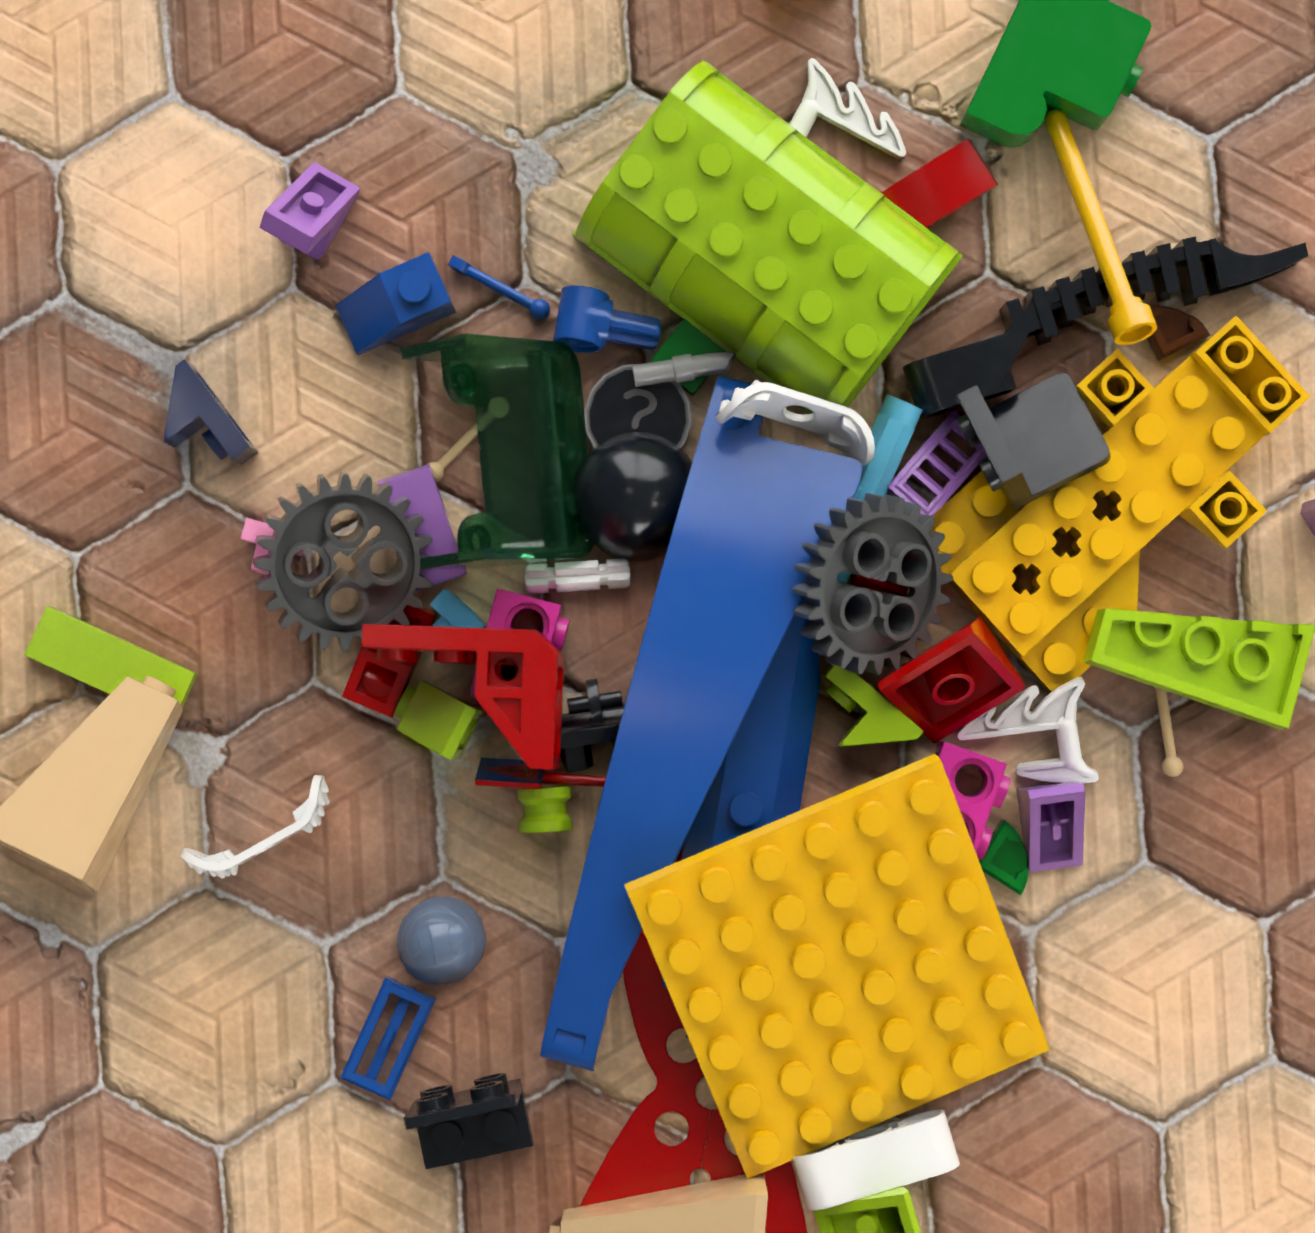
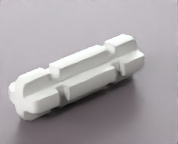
M619 558L606 559L607 563L599 564L598 560L557 562L555 567H548L547 563L529 564L524 570L525 588L530 594L549 593V589L555 588L557 592L601 590L600 586L608 585L609 589L627 588L631 584L630 563L627 559Z

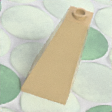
M127 676L0 806V845L98 892L183 712L179 701L173 698L176 690L150 676H146L143 683Z
M764 1173L747 1179L746 1175L743 1174L563 1210L561 1226L550 1225L549 1233H765L768 1202Z

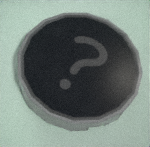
M639 364L622 365L604 374L591 389L584 409L586 435L593 448L613 436L628 432L653 433L667 438L681 449L685 446L692 421L690 401L681 384L670 381L635 387L632 366Z

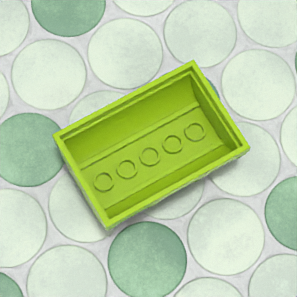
M704 60L690 69L669 91L602 181L589 202L578 227L572 234L574 238L680 318H685L726 352L736 353L735 359L765 382L783 386L845 407H849L963 257L957 249L943 241L887 199L876 188L863 181L798 132L796 128L781 117H778ZM798 406L807 414L814 413L806 407Z

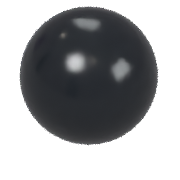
M628 432L603 441L584 459L577 472L573 486L574 512L582 531L596 547L618 559L624 558L628 561L639 562L665 556L692 460L675 443L653 433Z

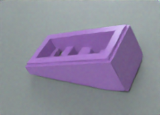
M953 410L892 479L887 487V495L904 498L905 502L920 505V514L934 516L976 468L979 464L978 462L982 461L986 456L981 444L974 446L975 451L968 457L945 437L952 429L967 442L956 418L960 417L958 413ZM937 445L961 465L957 472H954L932 452ZM923 461H926L948 481L943 488L919 468ZM910 476L935 496L930 503L905 483Z

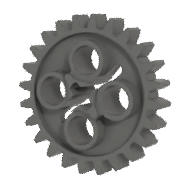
M340 471L337 486L334 487L330 486L322 474L317 475V491L312 493L299 482L296 484L300 500L295 504L280 496L278 501L285 511L282 518L267 514L264 517L266 523L274 530L273 535H259L255 539L258 545L268 550V555L253 558V565L256 568L269 571L268 575L256 581L258 590L275 591L264 602L267 610L273 611L285 608L278 620L279 625L285 629L298 621L299 625L296 636L301 642H304L313 631L317 632V644L322 650L326 649L332 637H337L343 652H348L352 637L358 636L362 642L363 624L388 625L394 619L400 624L408 626L410 622L403 612L406 605L421 609L424 606L414 594L415 588L432 587V582L422 574H419L420 569L435 565V560L431 556L422 554L419 551L433 542L432 537L428 534H414L413 532L424 522V518L419 513L403 516L411 501L404 495L390 503L389 500L393 487L387 482L383 483L375 493L372 492V478L368 474H363L357 486L353 487L349 475L345 471ZM346 509L355 511L358 516V524L352 533L346 536H337L331 533L330 524L336 513ZM373 526H379L380 533L358 548L367 536L368 531ZM305 549L316 551L319 555V563L313 572L299 575L291 571V560L296 553ZM380 549H393L397 557L394 567L387 573H373L369 565L373 554ZM340 551L346 556L352 554L351 559L355 566L349 572L342 567L336 570L337 564L333 557ZM331 575L316 597L311 598L308 596V591L313 586L318 585ZM342 588L356 590L358 599L351 610L340 613L331 609V598L336 591Z
M866 493L864 500L849 497L846 502V510L834 507L829 509L831 526L815 523L814 529L820 538L817 544L803 542V549L811 557L808 563L795 564L794 569L805 575V582L794 586L792 593L804 596L805 602L799 605L793 612L795 616L809 620L800 633L802 636L815 640L811 650L827 656V663L858 674H863L864 671L880 675L883 666L895 670L899 669L900 655L911 659L917 657L914 644L916 640L928 644L932 641L926 627L929 623L941 625L943 622L941 617L935 612L937 605H944L950 602V598L940 593L941 585L951 582L953 576L942 573L941 566L952 557L950 553L937 550L945 539L944 533L931 531L935 519L933 516L920 514V505L905 502L904 498L887 494L881 496ZM840 572H846L875 580L887 581L908 586L909 592L906 596H901L872 588L859 587L838 582L837 576Z

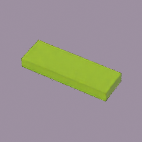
M46 606L24 656L108 694H111L127 676L143 683L146 676L153 677L176 690L173 698L179 701L182 708L198 676V673L51 606Z

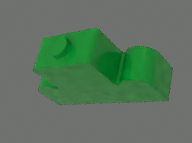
M1019 0L959 126L999 145L1010 148L1022 146L1032 139L1045 120L1047 109H1059L1065 113L1068 119L1092 130L1099 129L1111 114L1120 94L1129 98L1137 84L1143 67L1135 64L1151 30L1150 20L1108 0Z

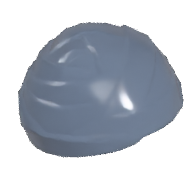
M449 896L432 897L413 907L404 917L397 936L398 953L407 972L417 980L433 985L456 983L468 976L481 961L487 943V935L482 919L473 907L460 899Z

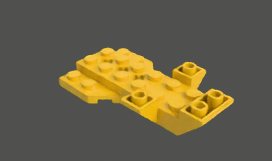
M1237 316L1230 319L1154 387L1118 348L1075 386L1109 447L1111 458L1104 466L1015 510L1003 487L993 492L981 470L933 516L935 521L931 531L944 533L945 539L937 550L950 553L952 557L941 566V572L953 576V580L949 584L978 616H982L987 626L1049 693L1057 687L1081 676L1092 666L1083 663L1097 610L1108 608L1137 611L1140 549L1175 517L1179 515L1219 546L1226 549L1267 512L1236 476L1227 470L1264 436L1273 432L1311 396ZM1096 493L1099 494L1101 499L1109 496L1113 500L1114 504L1111 510L1114 517L1112 520L1107 515L1100 519L1094 516L1092 511L1097 507V503L1093 497ZM1056 529L1059 530L1061 535L1069 532L1075 540L1071 546L1075 552L1071 557L1067 552L1058 556L1052 550L1057 543L1056 538L1052 535ZM1017 565L1021 571L1030 568L1035 575L1031 580L1035 587L1031 594H1029L1027 589H1023L1018 593L1011 586L1017 579L1012 572Z

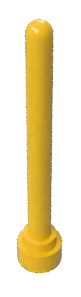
M1059 109L1050 110L1046 114L1045 124L1113 304L1109 309L1111 316L1108 318L1107 323L1114 342L1118 345H1130L1140 342L1157 330L1153 313L1148 304L1142 303L1141 298L1134 296L1065 113Z

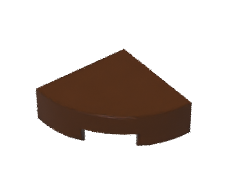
M1161 305L1150 306L1157 324V330L1147 340L1157 361L1210 336L1205 326L1196 317L1171 307Z

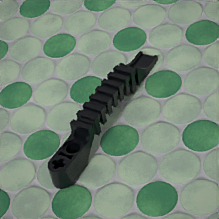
M1196 237L1182 239L1172 249L1170 243L1156 246L1147 256L1144 250L1131 253L1122 262V266L1134 296L1145 300L1146 293L1153 292L1155 289L1157 302L1171 299L1173 292L1181 291L1183 304L1187 306L1196 304L1199 297L1208 295L1204 274L1209 296H1213L1267 279L1293 267L1309 255L1306 242L1264 255H1247L1225 247L1216 238L1197 242ZM1094 267L1081 270L1073 278L1072 282L1069 276L1058 279L1048 288V291H1045L1044 286L1030 290L1024 297L1025 306L1023 309L1019 298L1005 302L999 309L1005 327L1004 334L928 356L903 366L914 406L923 410L919 419L963 408L957 394L975 385L978 386L985 401L1016 390V384L1010 367L1025 339L1035 335L1039 346L1051 342V337L1059 334L1052 313H1056L1060 329L1072 326L1074 319L1081 318L1076 298H1078L1083 316L1096 313V307L1104 305L1101 289L1106 307L1113 305L1100 269L1096 273Z

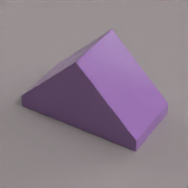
M1052 783L1016 788L1029 873L1083 865L1085 788L1083 783Z

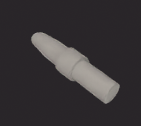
M715 352L691 356V353L672 356V359L633 365L635 387L670 381L681 383L693 381L695 377L726 372L731 367L736 353Z

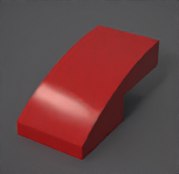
M967 139L881 193L928 229L948 215H953L996 187L998 183L972 141Z
M406 605L403 609L410 622L408 626H433L438 615L437 612L424 607L421 609ZM394 619L388 623V625H402ZM361 647L342 698L392 718L418 662L376 660L377 650ZM418 652V661L422 652Z

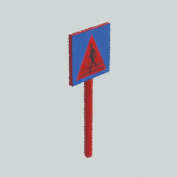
M481 757L475 785L541 789L542 783L604 787L606 776L546 773L545 769H530L523 760Z

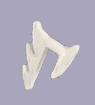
M811 58L808 60V85L802 102L789 124L807 137L817 117H820L899 160L903 159L906 155V149L900 133L888 113L881 112L879 115L880 130H877L867 103L855 83L848 82L845 87L848 96V108H845L839 90L831 76L816 59Z
M1077 677L1054 689L1040 702L1034 711H1029L1033 700L1039 694L1037 685H1032L1021 692L1001 711L995 720H991L996 711V707L958 730V739L966 741L1056 729L1060 758L1019 763L1016 766V773L1019 776L1039 781L1059 783H1090L1098 781L1099 778L1098 772L1088 767L1081 755L1076 713L1077 700L1085 685V680L1082 677Z

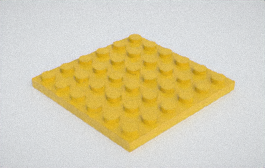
M936 754L624 884L747 1179L792 1161L793 1156L806 1155L1050 1050L944 766Z

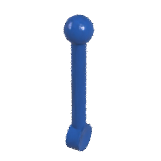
M452 255L448 263L450 268L463 275H467L529 309V313L534 319L543 320L550 314V305L546 300H533L474 268L463 259Z

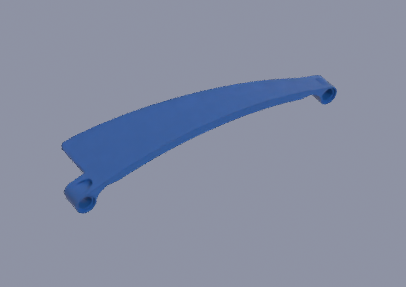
M718 376L642 639L588 847L540 1051V1057L593 1072L598 1046L606 1026L611 995L643 930L624 884L675 863L736 734L795 616L793 611L801 604L804 596L792 593L794 586L805 582V575L794 569L795 564L808 563L811 557L805 552L802 544L803 542L817 544L820 538L814 529L815 523L832 525L829 509L834 507L846 510L847 498L854 497L863 471L862 463L858 459L761 437L763 416L757 414L754 415L752 420L733 416L723 424H720L715 417L719 413L721 402L723 400L731 401L735 388L745 389L752 384L724 376Z

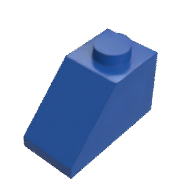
M429 252L377 274L335 305L358 356L456 313Z

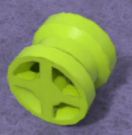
M571 786L517 789V800L523 805V817L518 822L519 833L573 830V821L567 814L566 802L571 798Z

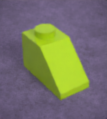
M421 680L417 689L408 686L401 697L394 713L395 716L401 718L396 730L449 760L460 759L484 710L427 681Z

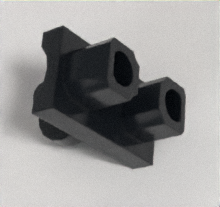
M597 678L586 680L588 696L567 699L569 713L562 714L560 758L566 772L587 770L594 766L591 744L612 741L614 749L625 705L622 702L621 691L600 694Z

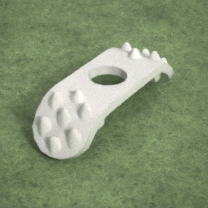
M754 380L751 386L745 389L735 388L731 401L723 400L719 413L715 417L720 424H723L733 416L752 420L754 415L757 414L824 435L827 445L840 449L844 456L858 459L862 466L869 464L874 458L875 446L872 431L856 411L776 384ZM793 405L803 406L814 413L806 415L796 414L788 411L785 407Z
M314 775L309 798L293 811L295 823L235 856L229 849L217 854L206 855L190 848H184L180 857L186 861L190 868H194L198 874L208 872L212 877L219 876L220 878H225V876L228 877L230 874L236 875L238 865L301 830L312 833L313 827L321 825V817L325 815L323 806L330 803L327 795L329 788L325 782V776Z

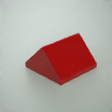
M981 615L922 651L914 659H909L901 664L899 669H893L877 683L879 690L904 715L924 731L923 734L933 744L1026 689L1023 680Z

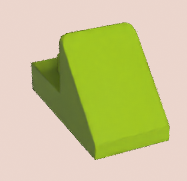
M832 665L822 676L831 685L825 693L848 713H851L855 707L863 712L837 742L836 746L917 740L924 732L855 672Z
M903 1186L834 1207L814 1210L820 1233H921L909 1190Z

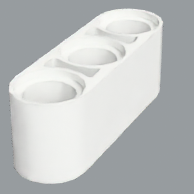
M944 1110L926 1111L864 1129L806 1155L793 1156L794 1166L808 1210L834 1207L952 1171L960 1165Z

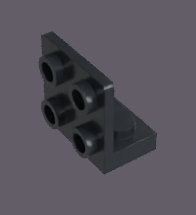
M498 1073L475 1079V1086L469 1090L454 1093L452 1085H443L421 1091V1098L413 1102L404 1116L406 1130L417 1128L425 1169L532 1147L534 1139L521 1079L507 1081L506 1073Z

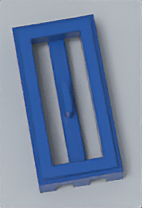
M386 976L340 1078L390 1101L436 1001V997L429 994L425 995L416 991V988L409 985L405 986L397 982L396 979ZM391 993L401 998L366 1076L356 1072L388 999ZM413 1002L419 1005L420 1008L384 1085L376 1081L410 1003Z

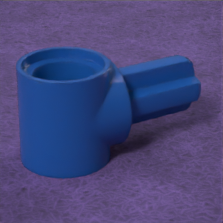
M571 285L562 288L553 343L556 346L580 353L599 352L601 348L604 349L606 341L649 350L657 347L661 334V321L658 318L614 310L613 301L610 300V296L592 287Z

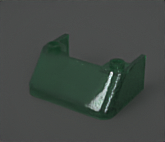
M464 333L401 348L402 360L441 362L443 386L450 399L459 406L476 408L485 513L472 514L462 520L457 533V553L420 558L421 569L489 568L564 561L587 556L591 552L594 543L583 532L576 517L578 514L576 495L573 493L577 472L587 457L588 450L580 366L577 356L571 347L559 341Z

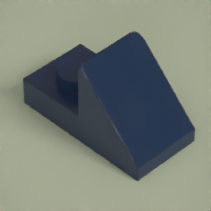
M185 359L175 366L164 442L172 447H177L207 425L209 429L202 436L214 453L221 460L229 455L235 462L240 465L244 464L258 453L257 449L198 370Z

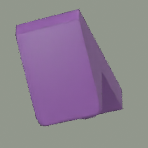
M313 162L264 211L259 228L277 237L284 244L294 247L315 259H320L326 253L357 199L361 188Z

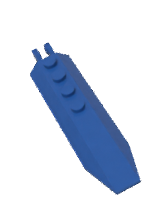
M794 616L684 842L681 860L800 811L820 686L819 654L811 650L815 640L802 636L800 633L804 625L809 621L808 619ZM662 978V985H661V986L667 988V986H666V984H665V981H664V979Z

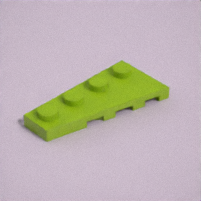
M1105 608L1097 610L1083 663L1276 729H1289L1315 632V625L1282 624L1260 620H1231L1209 616H1180L1171 613Z

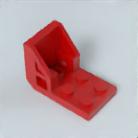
M362 625V647L377 650L376 660L418 662V652H434L433 662L473 664V654H477L475 698L530 769L554 770L560 768L564 656L542 633L536 630ZM503 665H516L518 667V672L514 679L506 681L503 678Z

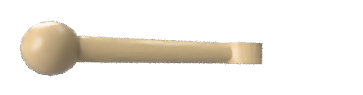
M502 397L493 398L488 404V411L437 462L428 463L436 483L444 477V469L495 419L504 418L508 414L509 403L506 399Z
M1155 687L1166 756L1162 763V770L1167 776L1176 777L1182 773L1183 763L1176 756L1167 691Z

